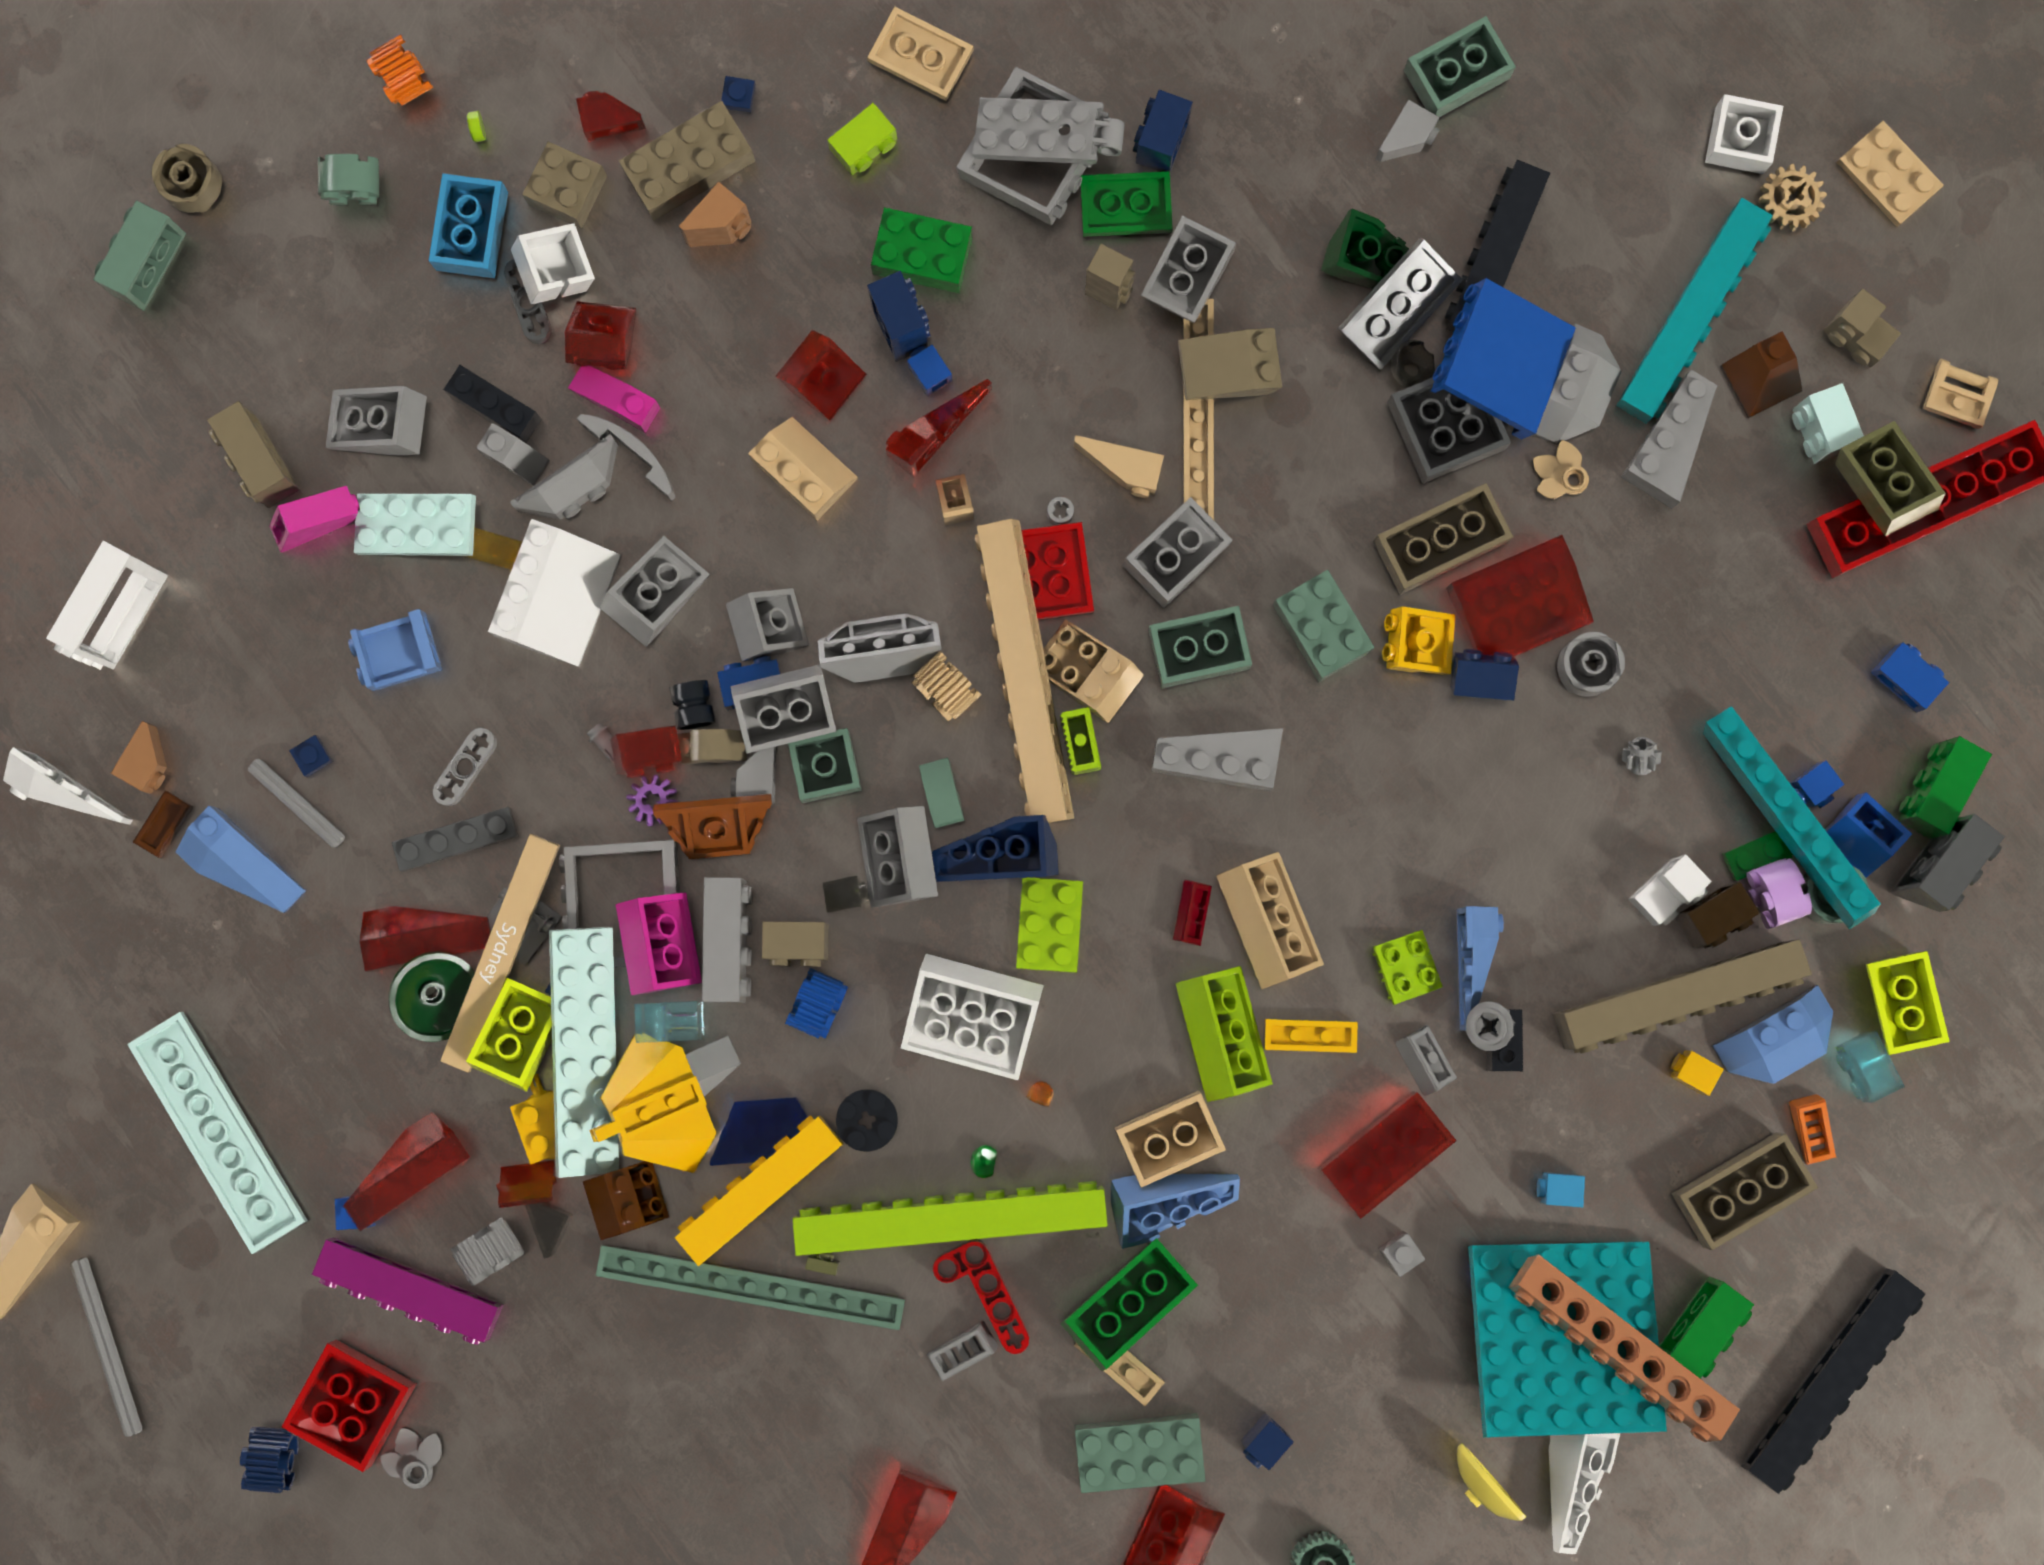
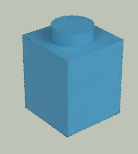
M1542 1173V1179L1537 1181V1197H1541V1203L1583 1208L1585 1176Z

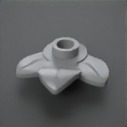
M401 1428L396 1437L395 1452L385 1453L380 1456L382 1467L389 1476L402 1478L408 1487L412 1489L423 1488L431 1481L433 1476L432 1467L441 1458V1441L436 1433L422 1440L413 1430ZM414 1467L422 1469L423 1474L421 1478H416L413 1475Z

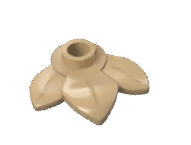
M1561 440L1557 447L1556 456L1541 455L1533 458L1534 470L1543 479L1537 487L1539 494L1555 499L1565 493L1578 495L1587 488L1589 476L1586 470L1581 467L1582 455L1575 446ZM1575 476L1578 479V484L1571 485L1568 482V477Z

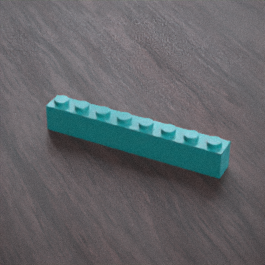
M1741 198L1736 203L1615 405L1616 407L1645 424L1653 417L1656 419L1660 417L1667 405L1663 401L1668 392L1673 394L1682 380L1678 374L1683 366L1688 369L1697 355L1693 351L1697 342L1703 343L1712 330V327L1708 326L1713 316L1718 318L1727 304L1723 300L1728 291L1734 292L1742 279L1738 275L1743 266L1748 268L1755 258L1757 252L1753 248L1758 241L1763 243L1771 231L1772 227L1768 223L1773 216L1772 214L1744 198Z
M1731 706L1707 721L1703 735L1847 928L1850 930L1875 914L1881 903L1734 708Z

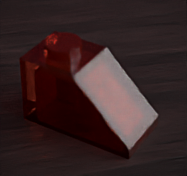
M590 91L583 94V97L576 98L583 132L588 142L646 129L641 113L606 92Z

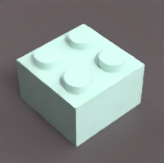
M1843 383L1809 395L1792 409L1794 412L1792 414L1793 423L1797 430H1801L1805 440L1803 442L1805 453L1809 458L1812 457L1814 464L1838 456L1842 447L1864 436Z

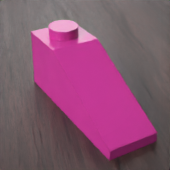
M582 363L568 387L572 392L644 433L647 432L660 410L658 402L652 397L585 363Z

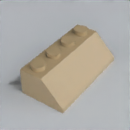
M1279 852L1216 875L1261 989L1324 965Z

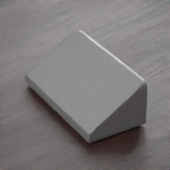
M1428 1025L1395 1043L1424 1096L1437 1092L1457 1079Z

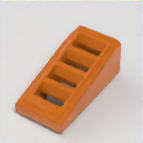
M1817 1094L1790 1100L1791 1116L1805 1164L1809 1165L1836 1158L1826 1100ZM1815 1109V1111L1804 1113L1805 1111ZM1818 1120L1817 1124L1806 1126V1122ZM1821 1132V1136L1810 1139L1808 1137L1810 1134ZM1824 1143L1825 1148L1811 1151L1810 1147Z

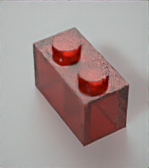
M676 725L616 734L610 739L617 775L626 774L627 778H634L645 775L644 771L656 769L657 774L674 771V766L682 762Z

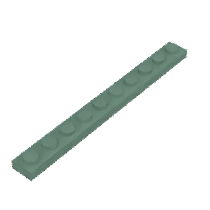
M601 1245L596 1276L894 1330H900L905 1298L710 1263H702L700 1266H697L693 1260L609 1245Z

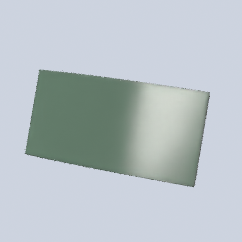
M944 758L919 765L934 827L939 828L964 821L961 801L956 789L949 759Z

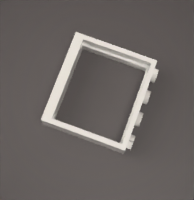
M102 541L46 639L55 643L53 648L55 651L99 670L103 666L114 670L168 575L115 546ZM125 567L132 570V574L90 646L83 644L82 641Z

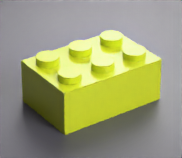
M507 978L466 1062L476 1070L527 1092L552 1041L551 997Z

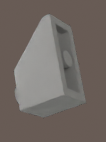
M1408 100L1381 145L1375 159L1382 162L1421 152L1426 143L1432 145L1440 129L1436 128L1440 117Z
M494 423L490 425L477 446V450L483 456L533 486L550 461L525 442Z
M777 746L757 751L736 770V778H731L730 783L731 796L742 797L771 794L772 804L775 805Z

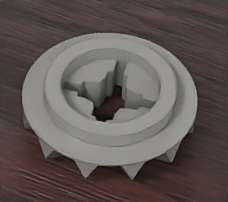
M1482 1002L1473 1007L1466 1019V1032L1470 1041L1479 1049L1496 1051L1507 1046V1043L1514 1036L1513 1026L1515 1022L1512 1020L1510 1010L1500 1005V1003ZM1485 1018L1489 1021L1499 1019L1495 1025L1497 1034L1493 1031L1483 1033L1488 1026Z

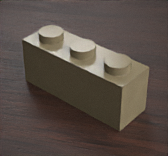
M1100 244L1086 271L1085 295L1114 310L1118 309L1120 303L1126 304L1133 291L1132 286L1135 272L1132 271L1133 260Z

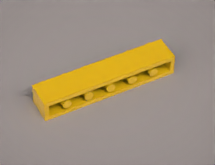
M811 1115L797 1126L800 1131L792 1139L786 1135L773 1146L776 1152L771 1157L766 1159L764 1156H761L749 1166L752 1173L744 1179L739 1175L725 1187L728 1191L726 1195L720 1200L715 1195L701 1207L704 1211L701 1216L696 1220L690 1216L677 1227L680 1233L675 1239L697 1266L704 1263L844 1144L821 1115L816 1119Z

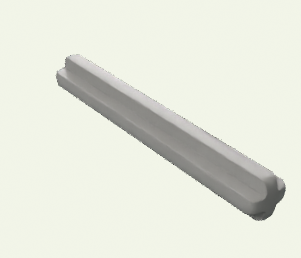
M256 759L250 764L248 771L331 847L336 848L344 841L345 835L266 763Z

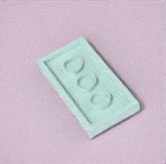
M357 494L359 510L355 519V554L473 556L475 495Z

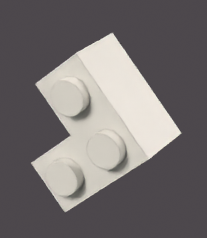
M1685 854L1671 858L1628 900L1653 926L1660 925L1661 923L1666 926L1679 914L1676 911L1679 906L1685 903L1688 905L1691 902L1695 904L1708 893L1705 887L1712 881Z

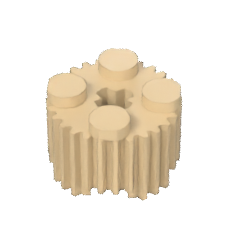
M939 651L913 675L915 679L911 683L927 700L933 696L935 701L932 705L949 722L952 718H958L981 694L975 688L972 690L968 689L972 683L953 664L948 662L945 665L943 662L947 657Z

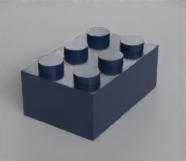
M900 270L868 284L867 288L872 310L895 361L898 362L909 357L915 349L921 346L927 348V338L931 337L928 324L929 319L923 306L917 305V293L910 277L904 279Z

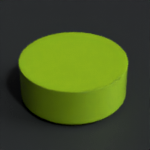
M479 110L468 112L467 122L472 140L475 142L485 141L486 133Z

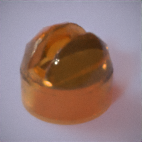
M1040 1081L1030 1087L1026 1098L1039 1105L1049 1107L1053 1091L1048 1083Z

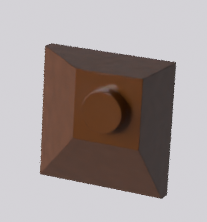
M1783 331L1753 345L1720 366L1748 418L1802 392L1797 357Z

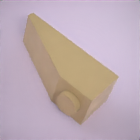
M1075 436L1074 448L1123 488L1131 490V495L1141 498H1148L1149 495L1155 496L1164 455Z

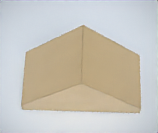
M965 474L935 480L945 526L974 520V511Z

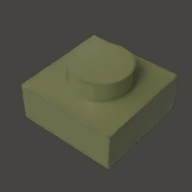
M831 1253L815 1254V1256L809 1255L805 1269L836 1276L840 1261L833 1260L834 1254Z

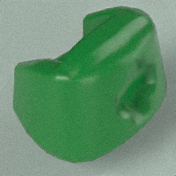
M982 1145L973 1151L970 1166L977 1177L988 1178L993 1176L997 1151L994 1148Z

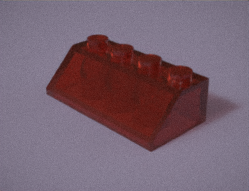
M1171 1485L1158 1486L1123 1565H1203L1225 1513Z

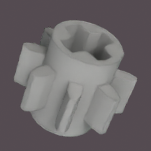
M1638 737L1628 742V748H1623L1622 761L1627 762V769H1630L1634 774L1646 775L1656 770V764H1661L1662 751L1657 750V743H1654L1651 739Z

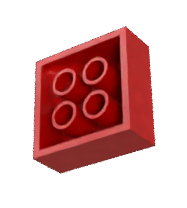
M336 1339L325 1346L281 1427L364 1472L372 1467L417 1383Z

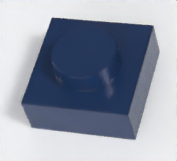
M725 76L721 101H723L726 108L751 113L756 86L755 80Z
M313 735L289 750L305 777H309L333 762L317 735Z

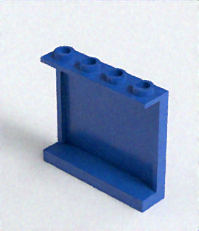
M1485 278L1475 284H1471L1464 294L1466 302L1462 311L1458 313L1454 320V333L1443 348L1445 356L1433 374L1434 384L1431 392L1436 393L1442 389L1513 426L1514 429L1511 435L1522 440L1536 434L1576 327Z

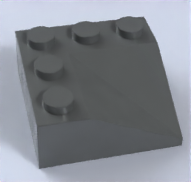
M1433 378L1392 394L1387 402L1422 484L1502 452L1511 443L1502 420L1444 389L1436 393L1431 392L1434 384Z
M1976 814L1958 817L1949 835L1929 840L1891 890V893L1938 912L1954 910L1963 901L1965 896L1962 893L1967 886L1974 885L1982 876L1983 871L1981 868L1986 861H1992L2002 849L1999 844L2005 836Z

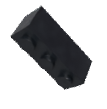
M462 365L458 366L443 389L458 403L525 443L528 442L542 420L536 411Z

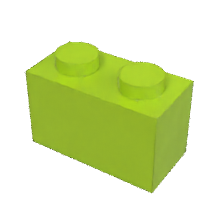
M872 103L827 141L829 150L847 171L853 175L857 171L861 173L869 168L873 163L872 159L879 153L885 154L890 151L896 144L897 132L878 107Z

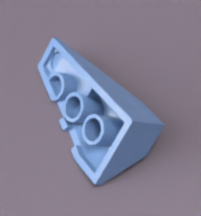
M208 806L187 828L176 850V853L198 874L283 913L306 891L220 808Z
M1465 906L1457 909L1460 1031H1466L1467 1016L1471 1009L1480 1002L1498 943L1499 932H1503V915L1498 914V907Z

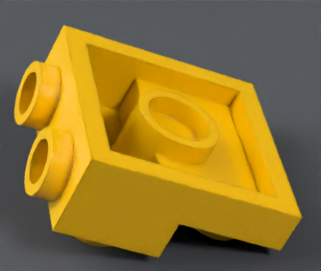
M1403 606L1390 609V613L1387 614L1384 620V628L1386 631H1389L1388 643L1384 645L1382 650V659L1387 661L1386 669L1412 673L1425 672L1450 675L1452 670L1455 614Z

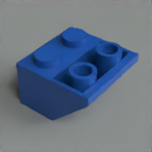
M1867 792L1855 795L1825 829L1850 864L1859 869L1865 878L1889 860L1912 835L1907 828Z

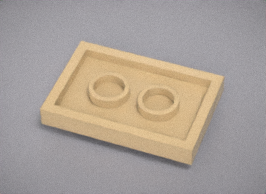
M894 6L867 60L869 63L947 101L974 51V46Z
M1884 120L1836 162L1896 227L1902 224L1944 186Z

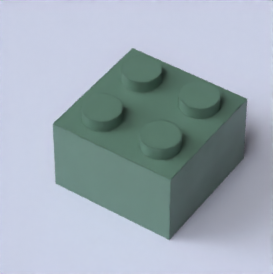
M848 728L788 743L799 798L802 803L862 791Z

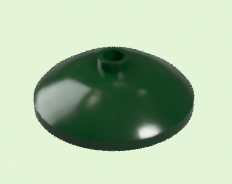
M428 952L409 960L394 976L388 993L389 1010L397 1026L408 1036L420 1041L438 1042L449 1039L475 974L474 970L462 958L447 952ZM429 987H435L433 994L426 995V990Z

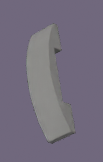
M583 414L578 416L577 420L599 441L609 434L616 438L651 468L645 477L654 487L671 501L676 497L672 484L661 464L638 438L622 427L602 418Z

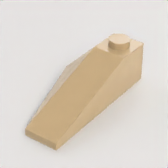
M34 1183L28 1187L12 1207L0 1237V1320L80 1223L76 1217Z

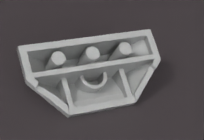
M1576 323L1573 325L1576 327L1538 430L1534 434L1556 445L1561 440L1566 441L1600 426L1622 372L1604 337Z
M611 434L607 435L585 452L510 501V503L520 513L560 520L563 517H566V519L573 517L581 510L580 506L588 500H591V502L596 501L606 493L605 489L611 483L618 444Z
M907 613L846 622L832 631L826 638L823 637L817 641L820 667L854 683L915 674L942 649L938 623L934 621L928 622L923 618Z

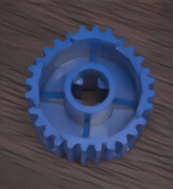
M810 968L806 979L803 980L798 991L793 1009L789 1013L785 1024L818 1039L820 1037L826 1039L836 1016V1013L832 1012V1010L839 1011L848 986L843 985L844 982Z

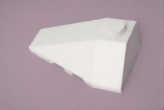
M15 747L9 752L3 781L12 786L9 791L22 800H26L28 797L129 825L133 821L126 814L37 754Z

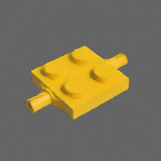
M539 1073L534 1076L537 1087H535L533 1080L529 1086L532 1095L524 1102L510 1106L530 1165L545 1159H555L553 1090L544 1091Z

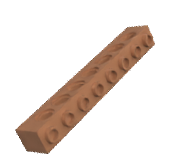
M1538 1254L1528 1257L1508 1288L1516 1293L1514 1297L1520 1303L1528 1307L1533 1306L1541 1312L1539 1316L1545 1322L1552 1326H1559L1566 1332L1564 1335L1568 1340L1576 1345L1582 1344L1591 1351L1590 1356L1603 1365L1608 1364L1616 1370L1615 1375L1620 1380L1637 1386L1641 1390L1640 1394L1646 1400L1654 1404L1659 1403L1666 1409V1415L1678 1423H1685L1691 1428L1690 1432L1694 1437L1702 1442L1722 1440L1740 1409ZM1544 1285L1548 1286L1551 1290L1549 1301L1542 1294ZM1569 1304L1576 1310V1318L1574 1320L1567 1313ZM1594 1324H1597L1601 1329L1600 1339L1593 1335L1592 1328ZM1620 1343L1626 1348L1624 1359L1618 1354V1345ZM1645 1362L1651 1367L1649 1378L1643 1372ZM1670 1382L1676 1387L1675 1397H1672L1668 1391ZM1696 1401L1701 1406V1414L1699 1417L1695 1414L1693 1409L1694 1403Z

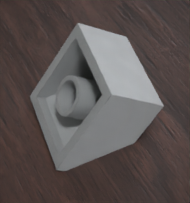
M793 588L751 592L726 603L741 661H750L765 656L772 657L809 646Z

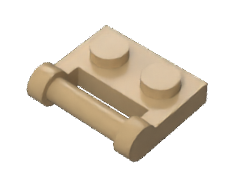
M1940 358L1935 367L1934 376L1922 409L1980 429L1985 423L1999 380L1992 376L1985 378L1952 366L1950 361ZM1949 377L1982 389V395L1944 382L1945 378Z

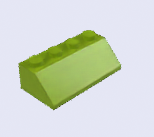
M1241 966L1175 983L1207 1102L1237 1096L1272 1085L1271 1075Z

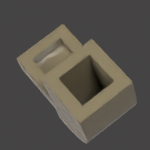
M699 729L677 734L678 764L688 765L705 762L726 764L747 761V753L741 730Z

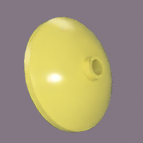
M1461 1443L1457 1447V1461L1460 1475L1469 1488L1465 1495L1477 1508L1483 1504L1497 1516L1514 1521L1524 1520L1527 1516L1474 1454Z

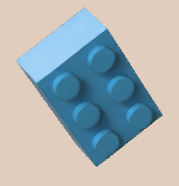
M442 173L429 262L436 271L495 279L508 191L502 181Z

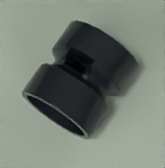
M707 680L689 681L669 687L673 705L679 707L674 712L677 730L696 729L716 723L713 706L706 703L711 695Z

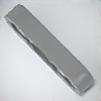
M476 728L467 736L433 787V797L439 804L448 807L454 806L465 795L496 749L497 739L491 731L485 728ZM487 735L488 747H480L476 753L482 756L479 761L474 756L466 753L468 748L473 752L477 748L478 743L475 741L477 736L483 738ZM470 759L473 763V770L469 775L462 776L458 773L457 764L460 760ZM452 773L455 778L464 781L462 786L455 783L451 790L455 794L454 797H446L443 800L444 793L441 789L443 786L447 788L451 786L454 780L448 777Z

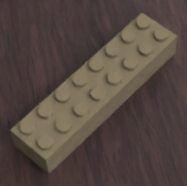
M1800 939L1783 941L1553 1014L1563 1048L1572 1049L1574 1053L1580 1052L1582 1054L1598 1049L1597 1043L1603 1041V1044L1618 1043L1627 1040V1033L1630 1032L1633 1035L1653 1032L1657 1030L1656 1024L1661 1023L1662 1026H1670L1686 1021L1685 1015L1690 1014L1692 1017L1715 1012V1005L1718 1004L1720 1007H1731L1746 1002L1744 996L1747 995L1749 998L1775 993L1773 988L1775 986L1778 989L1785 987L1787 989L1804 984L1803 978L1812 975Z

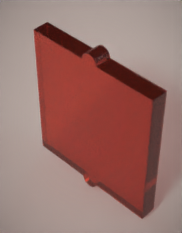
M554 1160L537 1162L531 1165L528 1163L501 1167L500 1183L496 1185L499 1192V1208L553 1201L554 1185L557 1184Z

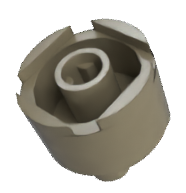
M190 144L175 145L176 147L163 150L156 157L151 173L158 192L174 208L180 211L203 213L209 210L210 206L217 200L222 187V175L216 165L203 151Z

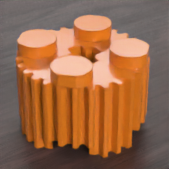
M400 34L371 51V58L367 59L366 62L374 75L382 76L387 85L382 88L389 100L395 104L399 102L403 106L429 91L433 86L430 81H423L420 75L425 73L414 53L404 50L402 44L406 41Z

